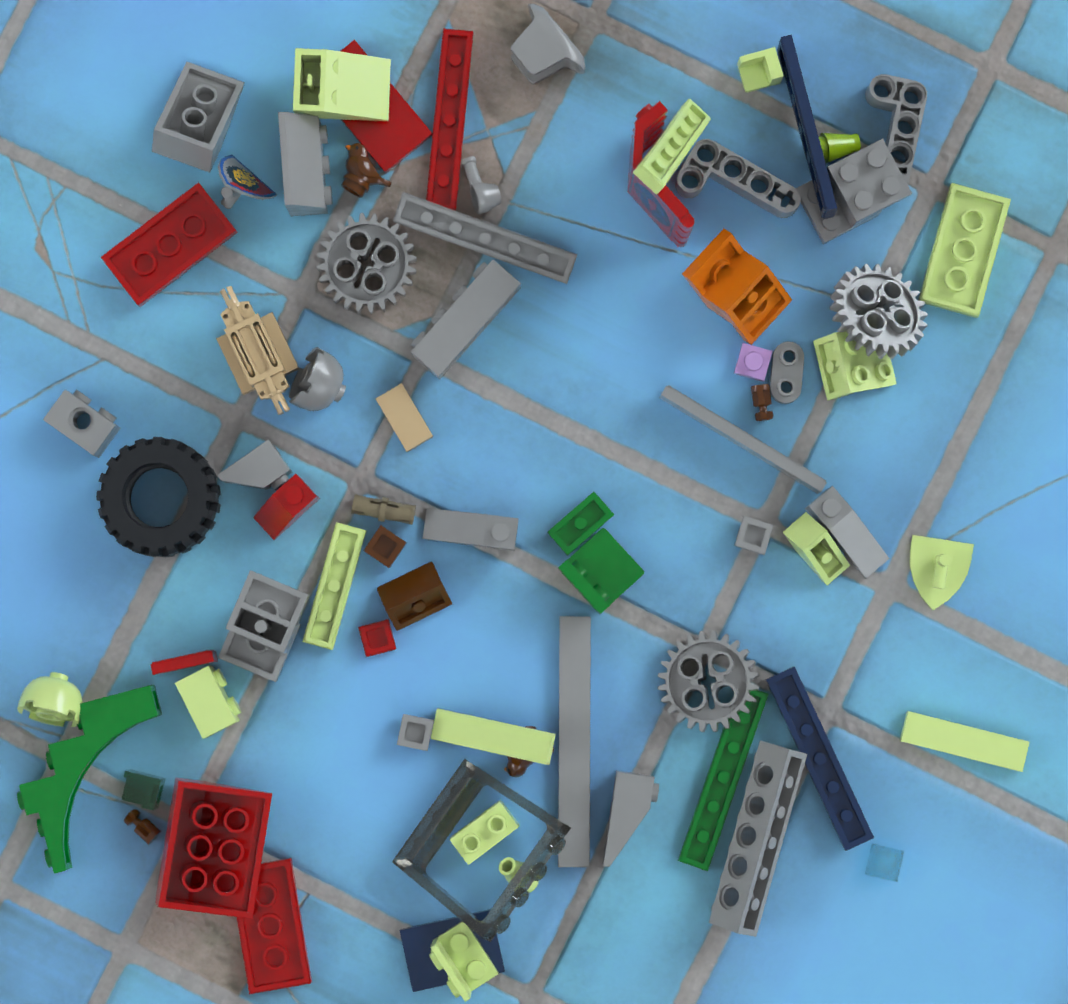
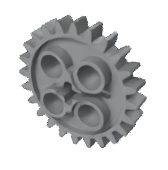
M360 213L359 222H355L351 216H348L349 225L344 226L339 221L336 222L339 231L335 233L328 230L327 233L332 240L330 242L321 241L320 243L326 249V252L317 253V257L324 260L325 263L317 265L316 268L318 271L326 272L319 280L321 283L330 282L325 292L331 294L336 291L337 293L333 299L334 302L337 304L342 299H345L344 308L346 310L353 304H356V310L359 314L364 306H367L370 314H373L374 307L378 304L383 311H386L385 302L388 300L393 305H397L395 295L399 294L405 297L406 293L402 288L403 285H413V282L407 275L417 273L415 268L409 266V264L417 261V257L407 254L414 249L413 244H404L409 237L407 232L397 235L400 225L397 223L389 228L388 217H385L381 223H378L376 213H373L370 221H366L364 214ZM358 236L365 237L368 240L366 247L362 250H354L351 247L353 239ZM380 239L379 245L371 256L374 266L366 267L359 288H354V284L363 270L360 261L368 259L374 240ZM385 249H392L396 253L394 260L390 263H384L379 260L380 253ZM344 264H351L355 268L354 274L349 278H341L338 275L339 268ZM371 277L381 278L383 284L379 290L371 291L366 288V283Z
M864 264L861 269L855 266L850 273L847 271L834 286L835 291L830 296L834 303L830 306V310L837 312L832 321L841 322L842 324L837 331H846L849 335L845 341L850 342L854 339L856 341V350L864 346L866 347L867 356L876 351L879 359H882L886 353L890 359H893L897 354L901 357L904 356L908 350L911 351L918 344L919 340L924 336L922 331L928 325L923 321L928 316V313L920 310L925 305V302L916 300L917 295L920 293L919 290L911 291L909 289L912 282L907 281L903 283L901 281L902 273L897 274L895 277L892 276L890 267L882 272L879 264H876L872 270L868 264Z
M700 631L699 640L696 641L688 634L687 645L677 641L676 644L679 651L677 653L671 650L667 651L672 658L671 662L661 661V664L667 668V672L658 673V677L666 680L665 684L658 686V690L667 691V695L661 699V702L672 703L667 712L673 714L678 711L679 714L676 719L678 723L688 718L687 728L692 729L696 723H699L700 732H705L708 724L711 725L713 732H718V723H722L726 729H730L729 719L733 718L740 723L741 719L738 714L740 710L748 714L750 713V710L745 705L746 702H756V699L750 695V691L759 690L760 687L751 683V680L759 677V673L750 672L749 670L756 662L754 660L745 661V658L750 653L749 650L745 649L738 652L741 642L736 640L729 645L728 634H725L721 640H718L717 632L712 631L710 639H707L704 632ZM704 654L708 655L709 675L716 679V682L711 684V692L715 704L714 709L709 708L708 688L701 685V681L706 680L702 659ZM720 656H727L730 661L729 668L724 672H717L714 668V662ZM695 660L698 662L699 670L694 676L688 677L684 674L683 667L686 662ZM723 687H731L734 691V697L729 703H721L719 701L718 693ZM693 691H700L703 696L702 704L699 707L691 708L687 702L689 694Z

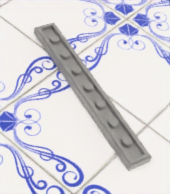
M559 617L558 867H590L591 617Z

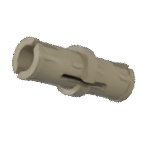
M355 494L351 514L378 518V521L381 522L390 520L413 525L416 505L389 501V498L386 497L377 499Z

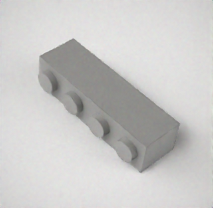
M494 259L488 265L483 262L472 275L475 280L467 288L463 285L452 297V300L455 301L454 304L447 311L444 308L441 309L431 321L434 326L427 334L422 331L411 344L414 347L411 351L412 356L439 380L521 289V283Z

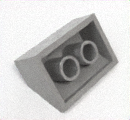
M278 112L285 206L291 217L328 214L327 205L333 204L331 186H326L325 174H330L329 156H323V144H328L327 126L321 125L318 116Z

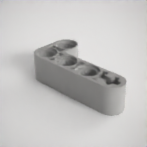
M880 74L875 76L865 92V98L870 106L892 112L885 144L890 153L899 151L905 156V163L896 164L908 185L927 101V90L920 82ZM877 85L884 86L888 91V96L885 98L877 96L874 92V87ZM904 93H914L918 98V103H908L904 98ZM898 122H907L912 128V133H901L897 127Z
M702 139L694 145L681 167L675 182V188L680 196L694 198L698 196L707 180L711 178L780 218L792 216L801 202V196L796 188L710 139ZM702 149L709 150L713 154V160L703 162L698 158L697 152ZM735 165L738 167L740 175L735 178L728 177L724 172V167ZM691 175L697 179L698 186L692 189L686 188L682 183V178ZM761 180L765 183L767 190L763 193H757L752 190L751 182ZM775 188L777 190L770 201L767 198L770 196L772 189ZM785 196L790 198L786 208L780 205L781 199Z

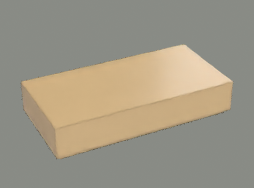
M402 383L375 398L406 452L433 438L431 431Z

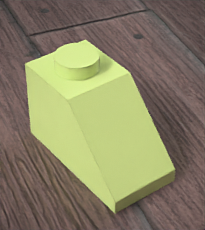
M807 512L783 531L795 551L826 585H829L850 566L828 531Z

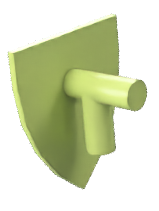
M912 535L910 569L913 582L922 599L932 610L947 602L960 589L968 575L974 544Z

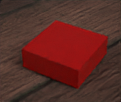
M389 619L358 627L366 657L397 649Z

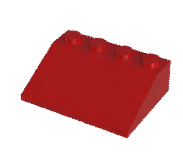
M175 777L155 898L156 905L160 908L252 919L272 793Z

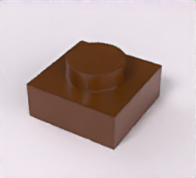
M380 525L363 551L390 568L407 542Z

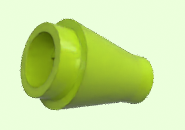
M821 133L819 136L825 163L861 149V142L857 133Z

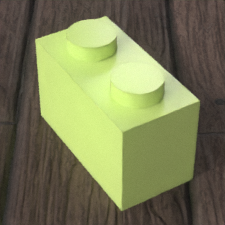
M207 666L175 682L202 739L208 738L240 721L237 716L241 713L240 707L233 696L228 698L223 688L227 685V682L220 669L214 670L213 666Z

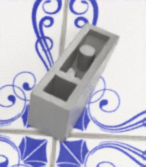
M833 486L825 490L805 508L812 518L828 531L838 548L865 579L890 559L855 511Z
M427 508L423 539L515 551L519 519Z
M616 770L603 866H611L650 810L651 802H657L659 784L654 783V776Z

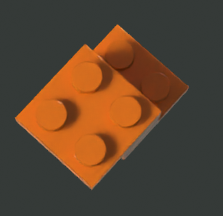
M724 228L682 273L705 305L731 323L742 339L750 345L756 341L792 301L770 268L744 251L732 233Z

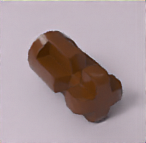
M769 384L751 386L753 407H759L760 412L755 414L756 421L773 419V411H767V406L772 404Z
M137 809L131 810L126 815L124 823L127 825L133 823L136 826L134 832L150 845L161 833V830L147 818L139 819L138 817L141 812Z

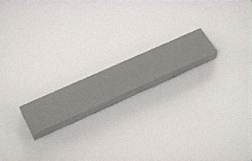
M405 192L401 195L393 219L395 223L565 284L568 283L578 255Z
M666 385L659 398L815 493L822 492L827 482L820 476L671 386Z

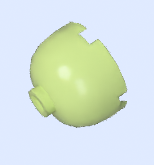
M51 672L49 677H38L24 688L17 710L20 714H22L23 709L29 711L30 719L44 724L63 727L65 721H72L71 727H76L80 720V703H83L82 696L78 688L68 682V676Z

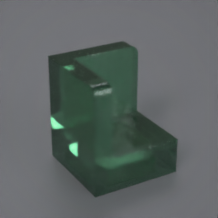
M131 769L126 770L124 777L127 779L122 800L142 805L141 808L153 811L158 809L166 778Z

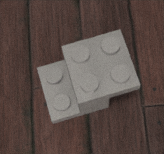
M883 138L827 167L837 204V210L833 218L824 220L821 218L812 180L796 188L801 196V204L823 244L872 220L883 209L912 194Z
M250 570L225 628L229 630V633L218 658L277 682L301 626L298 621L309 598V594Z

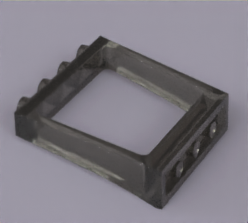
M464 759L395 856L392 863L429 892L482 939L491 942L497 933L501 934L509 927L511 922L509 916L514 908L521 907L526 903L529 897L527 890L531 884L545 876L547 872L545 864L550 857L559 854L564 849L566 844L564 837L571 827L480 767ZM489 785L545 822L547 830L487 916L480 921L426 874V867L481 789Z

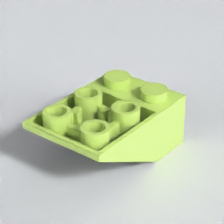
M295 48L293 112L318 116L319 119L389 121L391 59L327 49Z

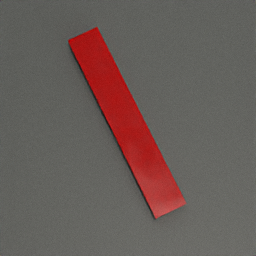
M443 28L426 200L456 211L474 31Z

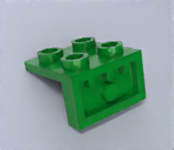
M605 528L598 531L558 567V570L599 615L644 574V570Z

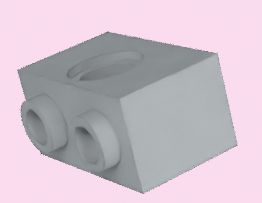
M77 389L73 394L64 390L43 420L90 454L99 458L120 430V427L114 424L117 418L102 407L98 412L90 407L89 403L92 400ZM88 413L91 418L90 425L86 429H79L77 419L80 415Z

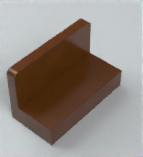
M433 562L424 564L377 588L384 608L396 631L452 605V601Z

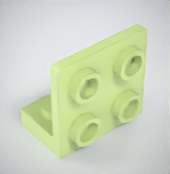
M846 331L835 332L813 341L827 401L856 392L896 385L892 362L887 353L882 359L878 358L876 351L867 356L866 347L862 346L859 350H856V341L854 339L850 342L845 341L849 335Z
M465 919L432 941L430 947L431 954L429 956L439 971L444 968L449 976L446 983L456 998L461 996L466 1002L471 999L473 990L499 973Z

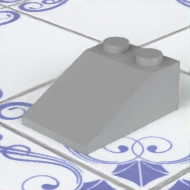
M186 62L154 128L152 152L210 173L221 150L245 82Z

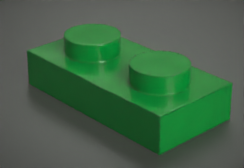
M593 492L547 533L568 556L612 518L614 513Z

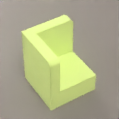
M775 47L739 57L737 66L745 92L748 93L781 83L784 75Z

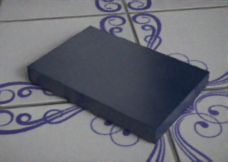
M492 909L399 930L413 992L447 985V977L449 976L444 968L439 971L435 967L429 956L431 954L430 947L433 939L464 919L499 973L505 972Z

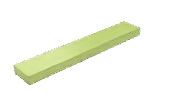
M688 99L677 111L633 173L657 195L667 184L711 120L710 117L696 103Z

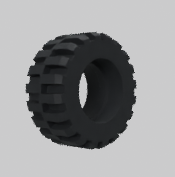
M153 437V439L146 440L142 438L136 440L135 444L130 447L125 445L119 450L120 454L116 458H110L106 464L109 466L106 473H101L99 482L102 484L101 490L97 491L96 500L100 501L101 508L98 509L100 518L104 519L106 523L104 527L123 547L146 556L173 557L175 554L186 553L192 550L191 547L197 543L200 544L206 538L205 534L208 530L213 529L216 524L214 521L216 513L220 512L219 496L221 495L220 486L217 485V476L214 469L193 448L174 439ZM158 468L168 469L178 474L188 490V502L182 516L174 523L163 527L149 526L142 522L134 513L131 505V494L137 480L147 471Z

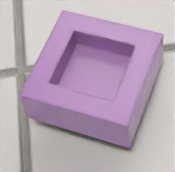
M742 343L734 374L764 382L773 351Z

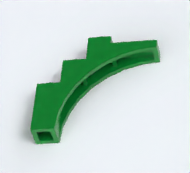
M148 685L80 703V720L77 727L79 730L83 729L84 735L48 744L49 751L46 752V760L49 769H54L55 775L19 785L20 791L17 792V800L20 809H25L26 816L39 812L40 818L37 819V828L40 836L45 837L48 848L44 850L47 866L53 868L54 874L72 868L69 849L70 816L76 793L88 769L99 754L118 736L139 723L162 715L155 685Z

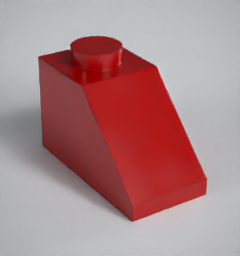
M295 473L272 494L253 518L275 540L320 498Z

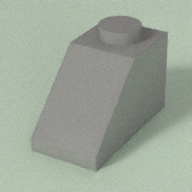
M268 439L217 476L225 483L265 490L272 487L274 490H277L289 480L288 475L292 473V470L274 444Z

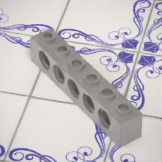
M759 742L750 778L746 784V792L741 810L737 816L733 838L729 844V852L724 870L720 876V884L712 905L709 923L737 934L757 936L807 754L768 742Z

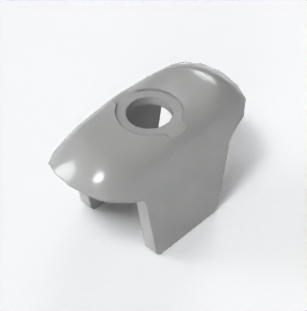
M528 3L532 22L512 44V62L532 85L565 68L579 74H584V57L567 34L563 32L543 7Z

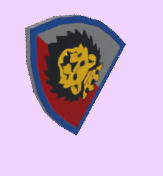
M233 155L225 156L220 160L218 170L225 185L221 190V194L224 197L221 200V204L225 208L231 209L241 194L261 200L277 196L272 189Z

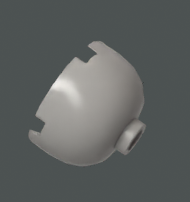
M315 347L305 358L310 363L304 369L300 368L289 392V398H291L289 402L308 411H319L327 408L333 400L339 402L346 389V386L342 384L344 373L340 363L328 352Z

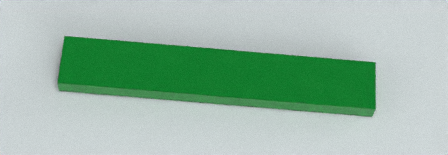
M760 690L750 691V695L756 699V702H746L745 705L750 710V713L748 714L740 710L738 713L741 719L740 723L731 718L729 719L730 729H726L723 726L678 857V861L705 871L709 869L769 695Z

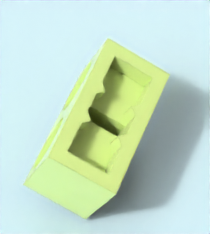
M500 799L452 835L450 841L469 865L519 827V823Z

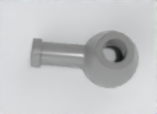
M471 156L463 159L461 164L465 168L470 184V196L474 210L479 215L501 203V195L496 184L482 183L476 166V158Z

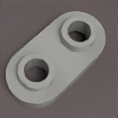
M794 342L781 343L776 347L772 355L770 394L776 402L781 404L792 403L801 393L804 352ZM785 352L793 353L794 361L786 362L783 354ZM788 382L792 387L791 392L784 393L781 390V383Z

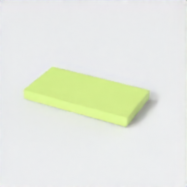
M955 183L950 184L918 301H924L925 304L974 318L979 317L1011 199Z

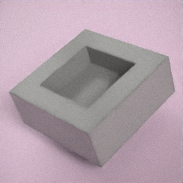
M743 516L734 546L765 555L774 525Z
M403 714L397 745L428 751L434 720Z

